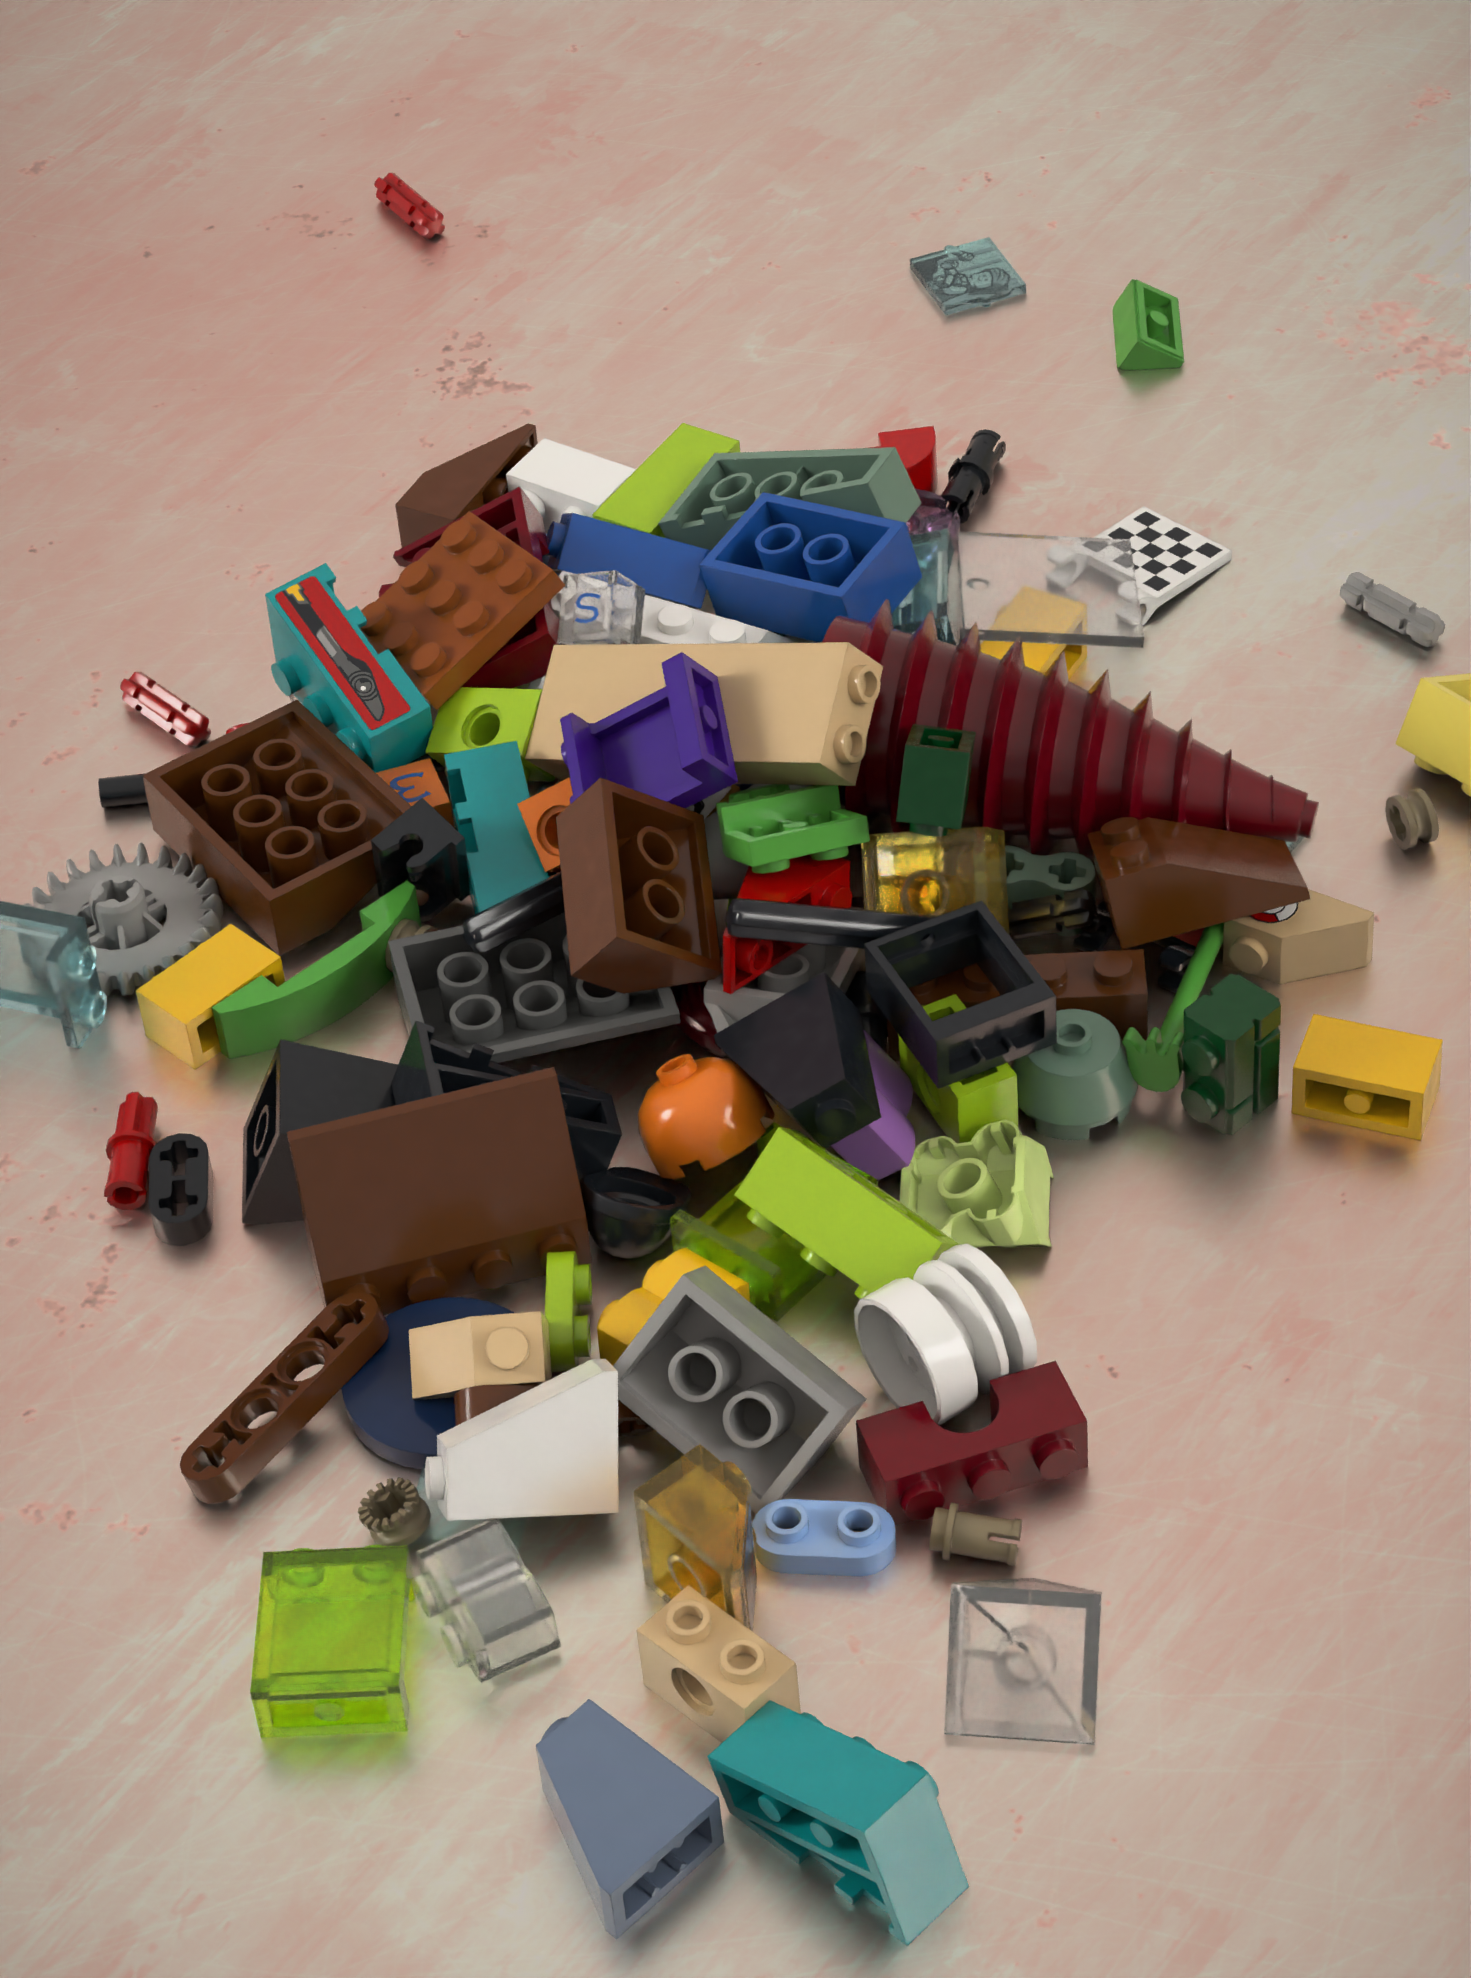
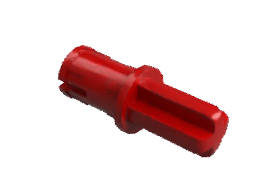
M139 1092L129 1093L126 1095V1101L120 1104L116 1131L108 1139L106 1145V1154L110 1160L107 1183L104 1188V1197H107L109 1205L121 1210H134L140 1208L145 1203L150 1154L152 1148L157 1144L153 1139L158 1112L157 1102L153 1097H143Z

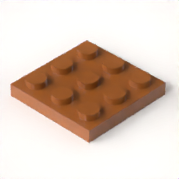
M468 511L460 520L449 525L442 533L441 538L418 561L409 564L401 572L399 579L383 595L361 610L367 619V625L361 627L360 630L378 654L387 649L390 650L427 703L437 711L566 585L553 569Z

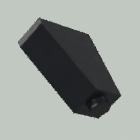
M825 972L714 1035L715 1044L761 1088L766 1096L824 1149L881 1118L860 1010Z

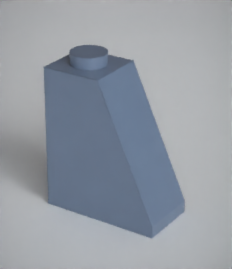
M588 1699L569 1717H563L555 1721L546 1730L541 1741L536 1744L543 1792L603 1926L615 1939L624 1934L724 1843L719 1797L592 1700Z

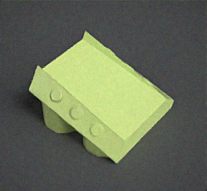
M1001 1120L986 1124L976 1132L971 1142L956 1143L952 1138L946 1136L924 1140L915 1147L909 1166L901 1169L899 1202L958 1244H969L975 1248L991 1246L1002 1248L1052 1247L1049 1238L1050 1179H1054L1048 1155L1044 1145L1027 1136H1023L1015 1123Z

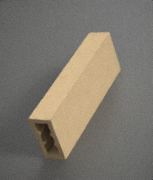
M849 642L553 646L525 759L561 781L569 778L570 775L561 754V745L564 740L560 719L570 713H574L588 723H596L666 686L662 662L683 652L718 676L738 782L735 784L855 786L860 763L866 752V738L875 700L880 692L883 666Z

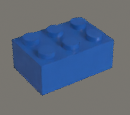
M765 492L756 499L699 564L717 616L815 642L823 641L830 624L838 615L869 623L886 599H889L891 613H893L922 578L906 522Z

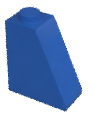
M576 513L562 514L560 523L555 521L551 523L546 535L550 553L546 554V556H550L547 566L556 573L566 571L579 574L590 579L634 590L638 593L682 604L693 609L702 608L707 588L699 564L711 550Z

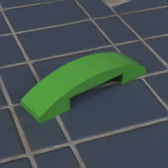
M407 880L359 911L363 929L361 933L277 987L261 975L213 1006L212 1010L221 1053L229 1059L275 1049L280 1039L290 1042L302 1039L351 1013L383 988L394 976L393 972L388 970L385 960L388 940L393 929L403 919L417 921L419 926L422 927L415 885Z

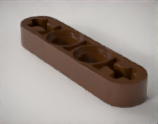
M352 1292L342 1295L328 1304L189 1445L181 1457L180 1469L191 1491L198 1500L209 1504L221 1503L240 1493L382 1347L388 1338L389 1326L373 1296L364 1292ZM313 1365H324L314 1376L303 1381H294L296 1376L304 1369ZM268 1412H277L276 1416L267 1424L254 1429L248 1428L250 1423L257 1417Z

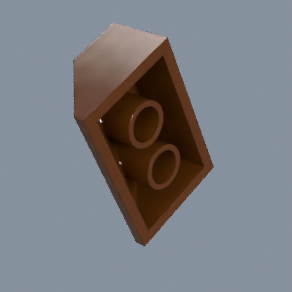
M600 777L556 817L571 976L623 994L717 978L722 973L704 815Z

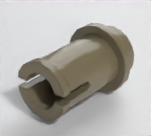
M953 1502L949 1509L936 1507L931 1527L929 1550L942 1552V1560L950 1561L951 1555L956 1554L1004 1562L1015 1566L1019 1550L1017 1544L989 1540V1538L999 1537L1020 1541L1022 1519L1015 1518L1011 1520L959 1511V1503Z

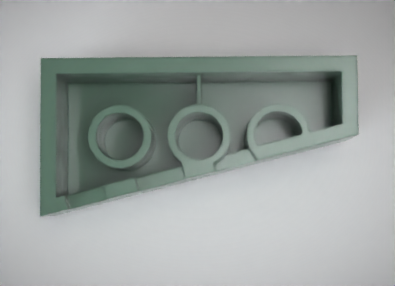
M895 447L714 453L658 524L667 539L712 550L763 492L906 523L920 506L921 501Z

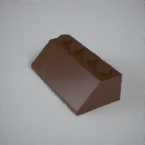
M1144 949L1025 955L1056 995V1011L1065 1009L1091 1011L1109 1020L1117 1029L1122 1041L1130 1027L1135 1028L1145 1041L1147 1040L1148 991ZM977 963L909 988L921 1006L956 994L965 1007L969 1008L1001 996ZM887 1019L889 1056L894 1061H900L898 1033Z

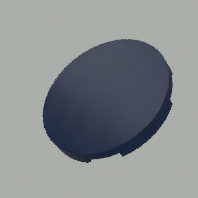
M448 1297L411 1304L385 1317L389 1326L387 1340L341 1388L345 1410L354 1427L356 1436L371 1451L391 1462L425 1470L426 1457L437 1456V1435L456 1426L454 1397L413 1400L409 1329L471 1316L509 1314L514 1312L489 1301L464 1297Z

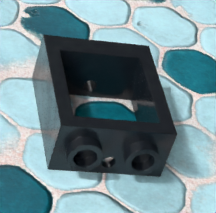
M982 900L864 944L867 992L938 1089L1057 1044L1056 995ZM930 933V936L927 939L922 940V938L925 935ZM977 963L1001 995L932 1021L909 988Z

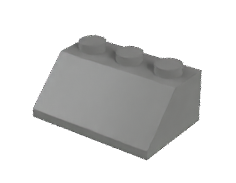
M706 1266L681 1276L613 1365L618 1371V1400L690 1460L706 1463L721 1471L732 1485L733 1496L748 1508L750 1505V1510L755 1514L767 1504L784 1499L825 1454L867 1400L861 1393Z

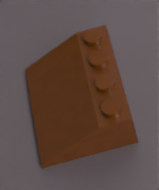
M298 700L142 775L153 830L179 856L182 853H186L190 858L193 870L197 864H202L206 877L213 878L216 881L220 897L279 956L332 930L377 884L371 840L411 807L406 800Z
M554 1067L287 1132L314 1273L324 1308L342 1295L352 1292L369 1293L376 1299L383 1315H388L411 1304L426 1300L460 1297L487 1289H494L503 1285L546 1275L548 1252L576 1251L578 1264L592 1263L586 1213L560 1087Z

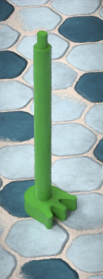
M1224 922L1204 928L1161 1028L1153 1027L1146 1041L1133 1027L1128 1028L1122 1044L1126 1048L1130 1072L1137 1084L1147 1090L1165 1092L1173 1089L1180 1080L1183 1073L1181 1048L1184 1037V1009L1200 996L1223 942Z

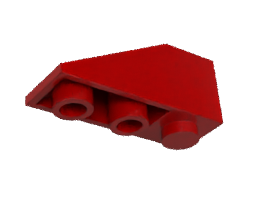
M810 855L789 859L790 867L778 872L754 873L752 872V867L749 866L737 898L850 908L852 904L850 861L843 858L812 860ZM726 926L723 934V991L729 994L734 993L807 944L735 938L728 934Z

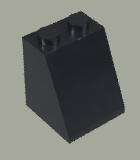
M280 1039L243 1128L242 1223L259 1225L304 1220L287 1132L395 1106L391 1082L398 1064Z

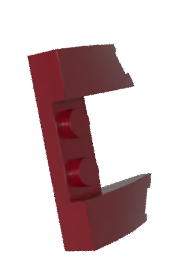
M520 486L471 512L541 562H543L542 556L550 553L543 517ZM462 517L395 551L393 558L402 567H407L409 564L418 561L441 538L444 530ZM394 583L382 585L379 591V597L383 595ZM551 600L462 687L512 689L546 676L553 646L568 645L565 627L553 612Z

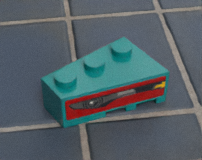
M325 563L266 593L265 597L276 663L271 665V671L280 690L286 696L293 694L305 708L375 773L406 765L425 755L433 729L430 705L390 650L387 649L378 654L360 628L367 625L366 617L358 606L347 611L336 597L333 583L336 582V576L329 566Z

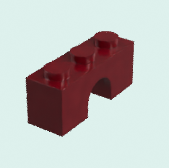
M1056 1361L989 1380L991 1423L978 1431L957 1433L940 1427L931 1418L923 1401L856 1420L859 1468L876 1504L891 1515L895 1526L914 1520L929 1519L934 1516L936 1507L949 1509L952 1502L959 1503L960 1507L979 1500H991L1005 1492L1048 1479H1059L1071 1472L1088 1467L1087 1419Z

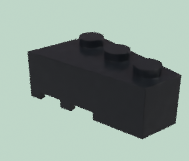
M415 1021L391 1084L395 1104L399 1105L524 1073L490 1061L494 1050L474 1043L471 1053L434 1040L432 1035L435 1027ZM533 1065L531 1072L543 1069ZM557 1074L580 1184L581 1178L586 1177V1175L608 1169L621 1139L622 1132L611 1094Z

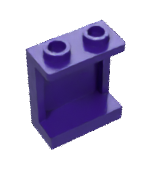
M681 652L662 662L666 686L596 723H588L574 713L562 717L560 722L564 742L561 745V754L569 769L573 795L570 797V804L600 777L683 808H687L737 783L738 779L718 676Z

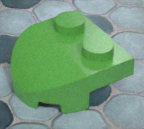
M771 784L732 793L729 796V804L728 802L716 803L723 854L729 859L751 866L754 873H772L788 869L790 867L789 859L810 855L812 860L841 858L849 854L848 846L870 842L867 816L841 808L838 785H814L790 790L789 785Z

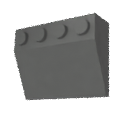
M565 912L483 954L475 953L471 946L466 943L463 937V925L388 941L397 997L408 1037L415 1021H419L435 1027L432 1039L471 1053L474 1043L493 1049L494 1052L490 1061L495 1063L681 1023L680 1013L670 986L623 994L572 977L570 973Z

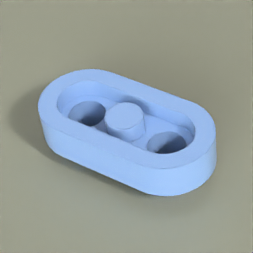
M782 1499L771 1502L760 1509L752 1522L756 1558L764 1567L779 1573L869 1576L885 1569L892 1562L896 1554L894 1520L885 1509L873 1503Z

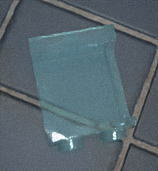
M0 901V1006L59 1018L67 1046L81 1049L92 1030L102 1024L107 1010V997L101 990L96 969V950L90 943L85 918Z

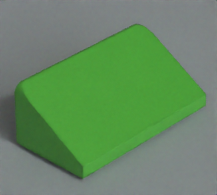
M1132 279L1114 304L1112 310L1117 368L1121 370L1180 368L1184 363L1178 298L1137 279Z

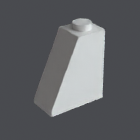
M591 1359L437 1435V1456L426 1457L425 1461L427 1499L437 1500L438 1507L447 1521L619 1513L618 1371L606 1359Z

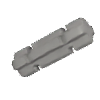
M1360 572L1351 573L1348 576L1346 583L1340 589V596L1345 600L1346 604L1360 612H1368V616L1402 635H1410L1413 641L1424 647L1435 645L1439 636L1443 634L1445 623L1440 619L1439 615L1424 607L1418 608L1416 606L1417 603L1382 584H1374L1373 579Z

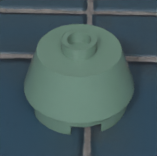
M1087 1010L1056 1011L1057 1044L1015 1059L1011 1064V1068L1017 1074L1018 1108H1021L1026 1115L1035 1120L1036 1131L1040 1134L1061 1140H1085L1089 1138V1129L1104 1125L1114 1118L1120 1124L1126 1118L1131 1108L1132 1099L1138 1089V1084L1130 1072L1127 1052L1122 1044V1039L1115 1026L1109 1020Z

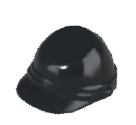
M631 1167L609 1168L586 1175V1177L580 1180L588 1231L592 1239L606 1253L627 1259L641 1258L655 1252L670 1236L678 1222L686 1215L687 1205L692 1195L688 1186L681 1182L661 1178L660 1175Z

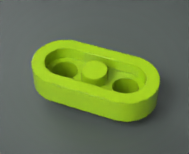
M576 1251L547 1253L545 1317L549 1325L551 1372H566L579 1365V1357H591L589 1315L580 1316V1305H592L590 1264H578Z

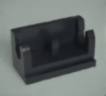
M423 798L371 840L379 897L381 898L408 880L415 885L416 890H422L429 896L428 901L424 905L419 906L421 923L434 918L456 898L462 902L470 895L465 838Z

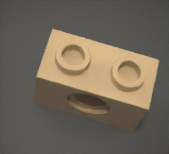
M689 1585L637 1629L644 1685L721 1743L769 1700L801 1714L796 1663Z

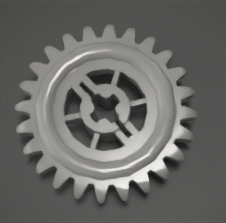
M139 843L137 856L131 863L126 862L121 848L118 844H115L113 848L114 857L111 865L105 866L98 859L96 852L91 849L89 851L90 871L87 873L78 870L75 863L68 859L66 868L69 882H61L53 872H48L47 884L51 896L45 894L40 888L33 887L32 900L34 906L29 903L23 905L24 920L21 921L19 930L23 941L25 957L34 963L38 974L44 977H51L52 984L58 987L71 985L74 993L86 994L92 988H95L97 997H107L113 989H119L122 996L132 995L135 987L144 985L154 976L160 974L197 948L201 943L222 930L220 919L224 913L223 903L219 897L216 881L213 878L206 877L204 866L197 864L195 869L192 870L189 856L186 853H182L177 865L173 867L170 852L165 845L160 849L158 860L153 864L149 863L147 850L143 843ZM167 918V919H166V922H165L164 925L162 926V925L159 923V921H161V920ZM83 924L91 926L80 932V929L83 926Z

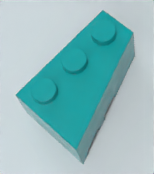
M517 741L444 754L455 829L465 838L470 897L475 914L557 874L544 871L517 805L530 798Z
M771 1700L707 1756L727 1808L732 1815L800 1865L809 1855L841 1878L834 1884L835 1892L852 1905L862 1896H865L889 1914L892 1922L889 1925V1933L906 1946L969 1888L937 1800L939 1795L937 1784L932 1776L919 1764L913 1761L902 1762L875 1749L873 1745L861 1737H848L823 1725L821 1721L809 1713L803 1712L799 1714Z

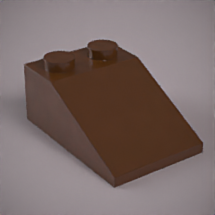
M1134 817L1117 818L1105 823L1101 830L1087 834L1104 903L1122 950L1310 899L1308 887L1284 840L1151 817L1140 820Z

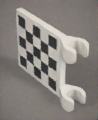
M1143 506L1073 551H1055L1047 557L1046 566L1056 572L1050 579H1046L1045 587L1065 595L1076 586L1085 572L1088 571L1123 589L1117 595V603L1125 607L1126 610L1115 618V623L1129 631L1135 632L1145 625L1157 607L1229 562L1232 557V550Z

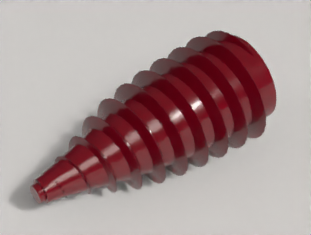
M889 599L884 601L869 623L838 615L832 621L824 636L822 643L849 642L883 666L880 692L875 700L866 738V752L860 763L855 786L838 785L840 805L845 806L846 810L867 816L868 828L879 813L890 815L893 837L899 845L907 843L915 834L909 831L910 823L896 821L905 744L913 724L976 732L964 819L961 830L949 828L947 836L938 837L939 846L943 853H949L953 850L967 829L981 830L985 851L997 846H1006L1013 835H1027L1031 854L1046 856L1049 855L1059 839H1075L1078 853L1092 861L1093 856L1087 834L1099 831L1105 823L1121 817H1134L1137 820L1151 817L1284 840L1285 842H1297L1298 836L1311 838L1319 802L1307 800L1308 793L1274 780L1273 775L1267 777L1232 759L1231 749L1223 755L1194 739L1192 734V718L1178 732L1153 718L1151 691L1133 710L1111 698L1108 669L1087 691L1068 680L1064 651L1049 670L1043 674L1025 666L1021 636L1016 639L1002 659L982 653L976 622L958 646L938 640L932 610L927 614L914 634L894 629Z

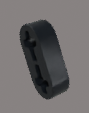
M178 1133L167 1136L152 1148L150 1154L149 1209L156 1236L162 1242L170 1245L184 1246L199 1241L211 1230L213 1223V1170L207 1144L200 1137L193 1134ZM185 1163V1175L175 1176L174 1172L177 1171L178 1164ZM188 1202L185 1214L177 1216V1203Z

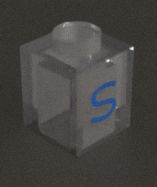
M616 570L564 575L563 583L566 586L562 588L557 637L558 645L640 644L645 599L644 588Z

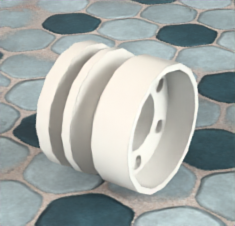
M969 1244L955 1245L941 1253L938 1260L927 1261L921 1264L914 1274L913 1280L908 1277L895 1279L859 1300L854 1310L855 1331L862 1354L886 1396L896 1408L923 1401L931 1418L939 1426L972 1407L978 1397V1392L990 1394L989 1380L1032 1368L1037 1363V1341L1030 1317L1017 1291L1002 1270L984 1252Z

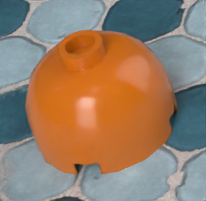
M684 1054L669 1060L657 1070L656 1075L659 1080L647 1090L638 1112V1131L644 1148L661 1178L678 1179L686 1177L680 1167L681 1165L698 1160L703 1170L706 1171L741 1153L766 1132L760 1119L764 1116L773 1120L775 1113L761 1088L732 1060L717 1057H705L694 1060L691 1054Z

